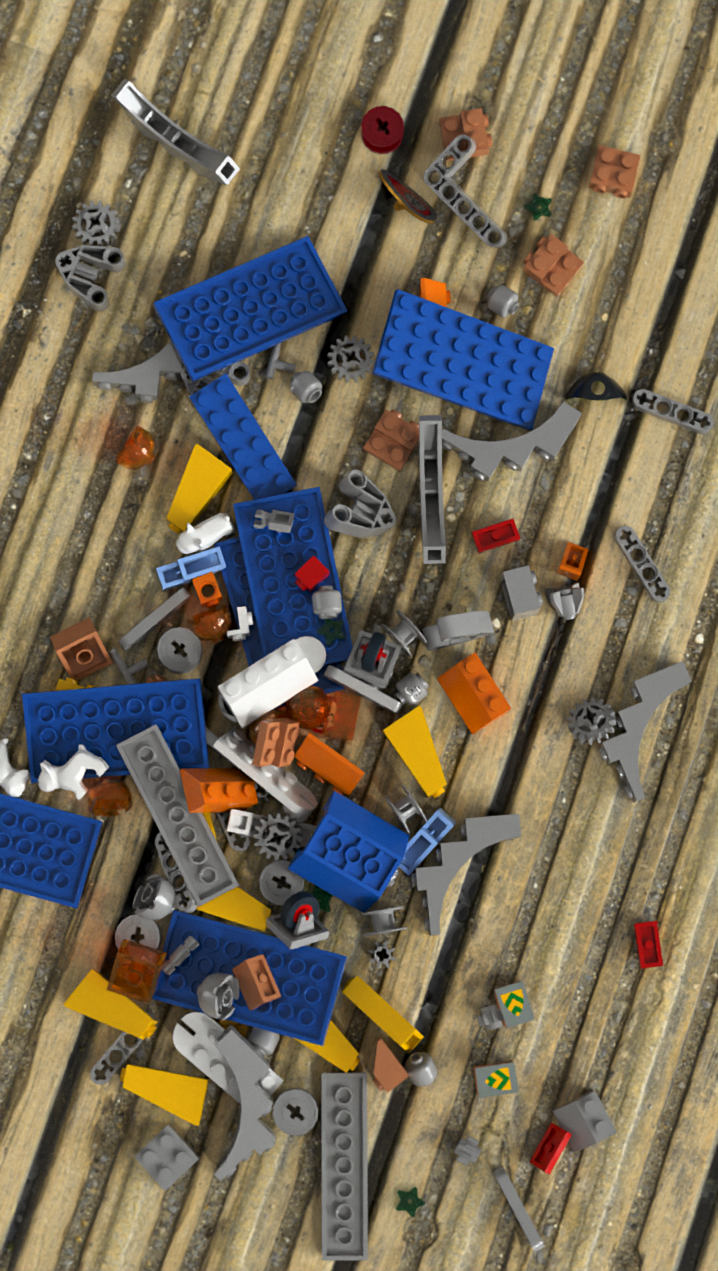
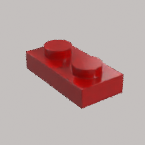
M513 518L471 533L478 554L520 540Z
M657 921L635 923L634 931L640 969L663 966Z
M551 1122L529 1163L550 1175L572 1134Z

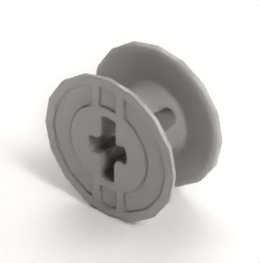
M397 610L396 613L401 622L392 630L385 624H381V627L394 643L402 645L401 651L411 658L412 654L406 646L416 637L425 644L427 640L412 621L401 611Z
M182 627L172 628L165 632L160 638L157 647L158 657L164 667L177 674L189 673L194 670L201 662L203 655L202 644L197 635L191 630ZM177 644L180 648L184 646L183 650L187 657L183 658L180 653L176 655L177 651L173 645Z
M402 784L406 796L394 804L387 796L384 797L398 821L409 834L410 831L405 822L418 814L425 822H427V819L406 786Z
M274 861L268 864L261 872L259 879L260 891L264 898L272 904L283 906L290 896L303 891L304 878L288 869L291 863L289 861ZM274 876L280 880L282 877H285V882L291 885V888L282 887V889H278V884L272 881Z
M404 906L361 913L360 916L371 915L374 932L364 934L363 937L407 929V927L396 928L393 911L403 909Z
M130 915L123 919L115 933V943L120 953L134 960L147 959L154 955L160 947L162 939L161 930L154 920H148L139 915ZM138 927H141L140 934L144 935V940H140L139 948H136V940H133V935H136Z
M292 1088L284 1091L278 1096L273 1106L275 1124L288 1135L298 1136L307 1133L314 1127L318 1118V1106L315 1098L311 1093L303 1089ZM291 1104L294 1108L299 1106L301 1108L300 1114L304 1118L301 1120L297 1115L293 1118L291 1116L292 1111L287 1105Z

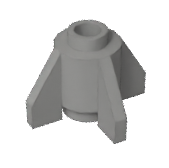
M579 583L560 588L545 589L546 597L557 612L558 617H562L563 620L576 618L575 615L579 613L585 597L584 588L579 587Z

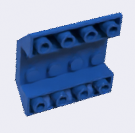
M333 790L322 809L325 811V814L303 851L298 849L288 869L365 913L381 897L403 860L410 835Z

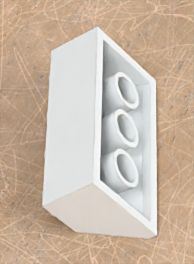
M293 639L217 687L221 697L243 729L313 685L318 679L306 656Z

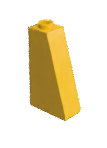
M196 444L193 448L166 518L169 523L168 527L176 534L187 530V523H190L192 526L195 524L233 474L229 466L199 444Z
M419 705L385 728L382 733L426 797L433 796L435 799L445 792L443 788L447 783L423 710Z
M239 887L196 908V910L264 932L268 928L266 926L267 918L273 916L271 915V909Z
M94 969L90 970L63 1004L71 1010L143 1040L146 1037L152 1036L156 1030L155 1025L158 1023L157 1020Z
M358 975L346 982L342 993L407 1053H410L424 1038L418 1030Z
M332 1020L329 1023L324 1046L296 1039L346 1073L349 1069L353 1071L360 1061L357 1058L359 1055L358 1051Z
M127 1064L126 1068H122L120 1081L123 1082V1088L193 1125H200L209 1079L134 1064Z

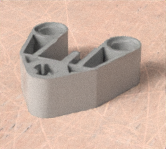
M82 245L59 253L55 260L57 269L70 292L95 311H104L109 306V298L105 289L92 284L90 281L76 277V275L91 281L97 279L99 269L81 262L111 272H120L125 267V259L119 248ZM114 256L120 258V260L117 263L109 262V260ZM98 295L104 297L99 303L93 301L94 297Z
M236 362L209 374L216 378L227 374L231 382L237 386H244L250 381L249 367L244 362ZM185 367L182 368V380L190 396L199 391L200 387L204 388L216 380L205 376L192 382V380L188 379ZM238 370L246 372L243 378H237L234 374Z
M360 470L350 471L339 484L341 492L354 500L355 504L352 506V509L338 504L324 516V524L328 529L359 538L382 535L393 527L396 522L395 515L386 496Z
M474 611L444 616L436 619V625L422 629L423 636L427 640V651L465 643L494 633L489 611Z

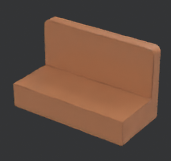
M263 954L247 959L232 969L235 977L238 979L241 992L250 1011L264 1003L281 997Z

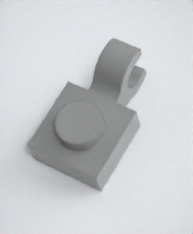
M256 510L255 517L262 520L255 519L254 527L262 529L269 525L268 529L290 533L295 513L272 510V513H268L263 510Z

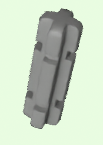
M189 936L184 941L185 944H181L169 956L170 959L165 960L160 967L166 974L170 975L175 970V966L178 967L191 954L190 951H194L199 946L198 941L194 937Z

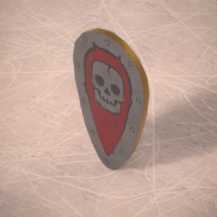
M384 169L379 171L383 183L397 199V202L394 204L396 211L407 210L411 215L426 223H434L437 220L435 210L419 194Z

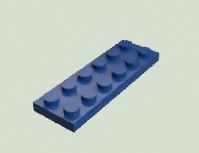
M227 374L222 375L189 396L190 401L253 500L284 494L297 486Z

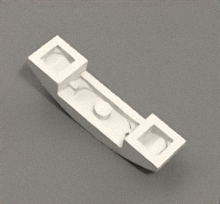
M230 809L226 831L253 837L254 832L258 831L255 828L256 824H262L260 821L262 815ZM296 823L295 826L302 827L298 833L303 835L302 840L298 842L301 843L300 846L305 847L317 826ZM269 825L264 829L263 835L270 832ZM277 832L274 834V837L282 838V835H278ZM293 836L286 840L287 844H291Z

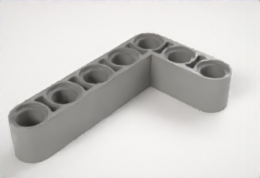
M459 135L424 172V182L488 246L500 248L507 241L505 231L451 179L476 150V142L473 138L467 135ZM464 140L469 142V147L466 151H462L460 148ZM449 156L454 158V164L451 167H447L445 163ZM434 172H438L439 180L433 184L431 176ZM449 187H453L455 193L452 198L448 199L446 190ZM464 202H468L470 205L467 213H462L461 205ZM479 217H483L485 224L479 229L476 226V220ZM494 232H498L500 240L494 244L491 241V235Z

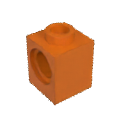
M213 572L192 579L202 607L212 608L220 604L219 601L223 600ZM205 587H212L214 593L212 596L206 597L202 594Z

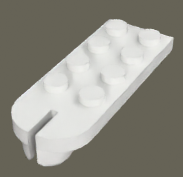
M230 729L213 745L214 748L283 804L285 815L287 813L290 814L289 819L296 818V823H302L316 808L317 800L315 796L298 781L294 774L287 772L282 767L273 765L262 767L252 765L256 744L250 742L240 730Z
M198 1011L189 1012L180 1017L196 1033L194 1035L190 1034L177 1021L173 1029V1042L176 1049L241 1104L240 1091L235 1075L225 1057L215 1047V1040L225 1029L210 1016ZM269 1069L270 1073L261 1082L258 1080L257 1083L271 1096L284 1080L272 1069Z

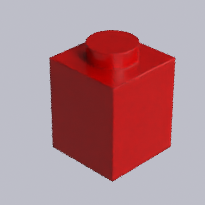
M313 555L294 574L297 579L295 583L302 591L307 589L311 593L329 576V570Z

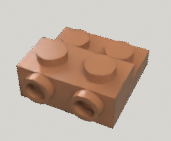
M482 108L461 111L460 115L439 118L444 150L457 136L467 135L476 142V150L471 157L489 154V147L493 146L492 136L486 133L485 127L489 126L487 113L483 114ZM468 140L462 141L460 145L461 150L466 151L469 147ZM449 156L446 159V162L453 161V156Z
M599 145L588 188L593 189L597 193H612L617 198H630L641 155Z
M550 234L548 238L546 236L541 238L537 244L539 249L535 254L530 252L524 259L523 263L526 265L523 271L554 296L558 297L584 265V262L571 253L567 245L553 234Z
M394 409L390 412L385 410L363 450L401 472L419 443V424L412 420L409 423L402 419L403 415Z
M285 717L261 721L252 765L258 767L267 765L284 767L291 765L295 756V742L300 733V722Z

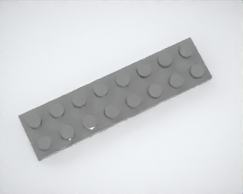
M155 724L117 744L116 746L198 907L239 886L203 813H189L180 768L158 725Z
M367 1072L321 1073L322 1261L368 1260Z

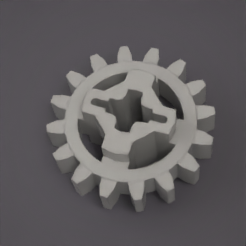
M92 200L88 207L82 204L84 210L77 209L78 217H73L75 225L72 227L77 232L75 234L76 238H82L81 242L83 245L87 244V242H89L90 246L95 244L102 246L103 242L110 245L109 239H116L114 232H119L120 230L119 226L116 225L120 223L119 218L115 217L117 215L116 211H110V204L103 207L102 201L95 205ZM107 217L110 219V227L106 224ZM82 222H85V225H87L85 232L82 229ZM98 222H100V225H99V226H98V225H94V227L92 226L93 223H94V224H98Z
M346 335L343 342L337 339V347L331 345L330 349L333 353H328V358L332 359L328 362V367H333L331 370L332 375L338 373V380L345 377L346 383H349L350 379L357 383L358 377L364 380L366 378L365 372L371 373L372 369L369 366L374 365V360L370 359L374 357V352H368L371 345L367 344L364 346V338L356 341V335L352 337V340H349ZM361 351H362V352L364 353V355H365V358H366V361H365V362L363 361L362 358H360ZM336 357L342 361L341 367L338 366ZM355 357V361L347 362V358Z
M592 698L591 702L588 703L583 699V705L576 703V710L569 711L571 717L567 718L569 731L572 733L573 738H579L582 744L586 740H588L589 745H592L593 740L600 744V738L608 739L607 733H614L613 726L617 724L616 716L610 704H604L603 699H600L598 703L595 701V698Z
M278 811L277 816L269 812L268 819L262 816L260 819L262 824L257 823L255 826L258 831L254 832L253 837L258 839L254 845L261 846L260 854L267 852V859L274 855L275 861H278L279 856H283L286 860L288 853L294 856L296 852L294 848H300L301 843L298 841L302 840L303 835L298 832L301 831L302 827L295 826L296 818L289 820V813L283 817L281 816V811ZM269 825L270 832L263 835L264 829ZM277 832L278 835H282V838L274 837V834ZM293 836L291 844L287 846L286 840Z

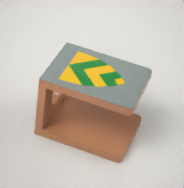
M523 981L493 989L498 1008L502 1012L504 1027L509 1028L534 1020Z
M513 1061L473 1068L477 1095L480 1098L519 1092L515 1063Z

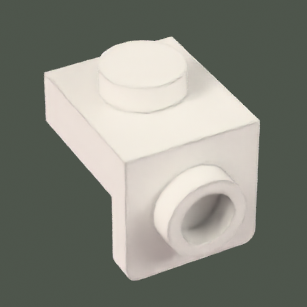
M246 606L237 607L240 629L227 631L228 639L232 638L233 641L246 640V636H250L249 625H253L252 613L247 612Z

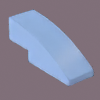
M219 546L156 568V573L162 591L165 592L191 583L192 579L210 572L214 574L226 568V564Z
M439 808L408 842L404 858L398 867L409 876L457 822L442 808Z

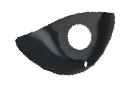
M601 372L589 373L579 378L570 387L565 397L567 400L572 398L595 401L614 398L627 400L626 393L614 379ZM599 381L604 384L605 391L601 395H596L592 392L591 385L594 382Z

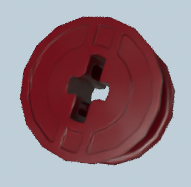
M377 106L370 109L364 115L361 123V136L365 147L377 154H388L395 151L401 145L404 121L400 113L394 108Z

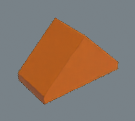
M568 542L556 574L577 581L582 573L589 549Z

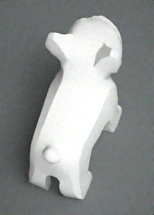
M219 513L194 527L187 523V530L180 534L176 541V546L183 554L193 553L197 550L203 552L211 549L213 544L222 536L228 538L235 534L237 529L234 523H231L229 520L230 517L227 513Z
M4 738L0 740V786L5 789L9 796L19 797L25 790L26 780L30 777V772L28 770H17L11 766L6 746L8 739Z
M80 744L78 746L79 750L62 766H54L46 760L41 762L42 771L38 778V786L45 792H51L60 788L71 790L75 793L76 798L80 800L89 790L82 782L86 769H94L100 777L109 766L105 760L87 751Z

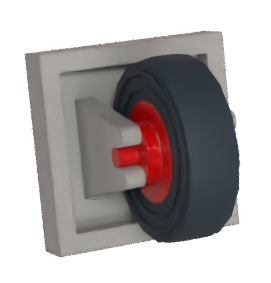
M360 630L345 665L344 672L386 688L402 645L386 640V635L374 632L370 634Z
M306 891L297 892L290 896L283 904L280 914L268 917L266 920V926L290 950L328 939L329 930L316 918L319 912V903L311 893Z

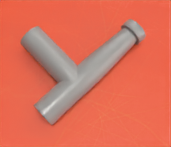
M281 343L272 348L265 373V378L273 379L275 369L291 373L295 372V364L278 360Z
M116 648L108 652L127 684H136L137 681L134 675L149 666L144 658L128 668L117 653Z

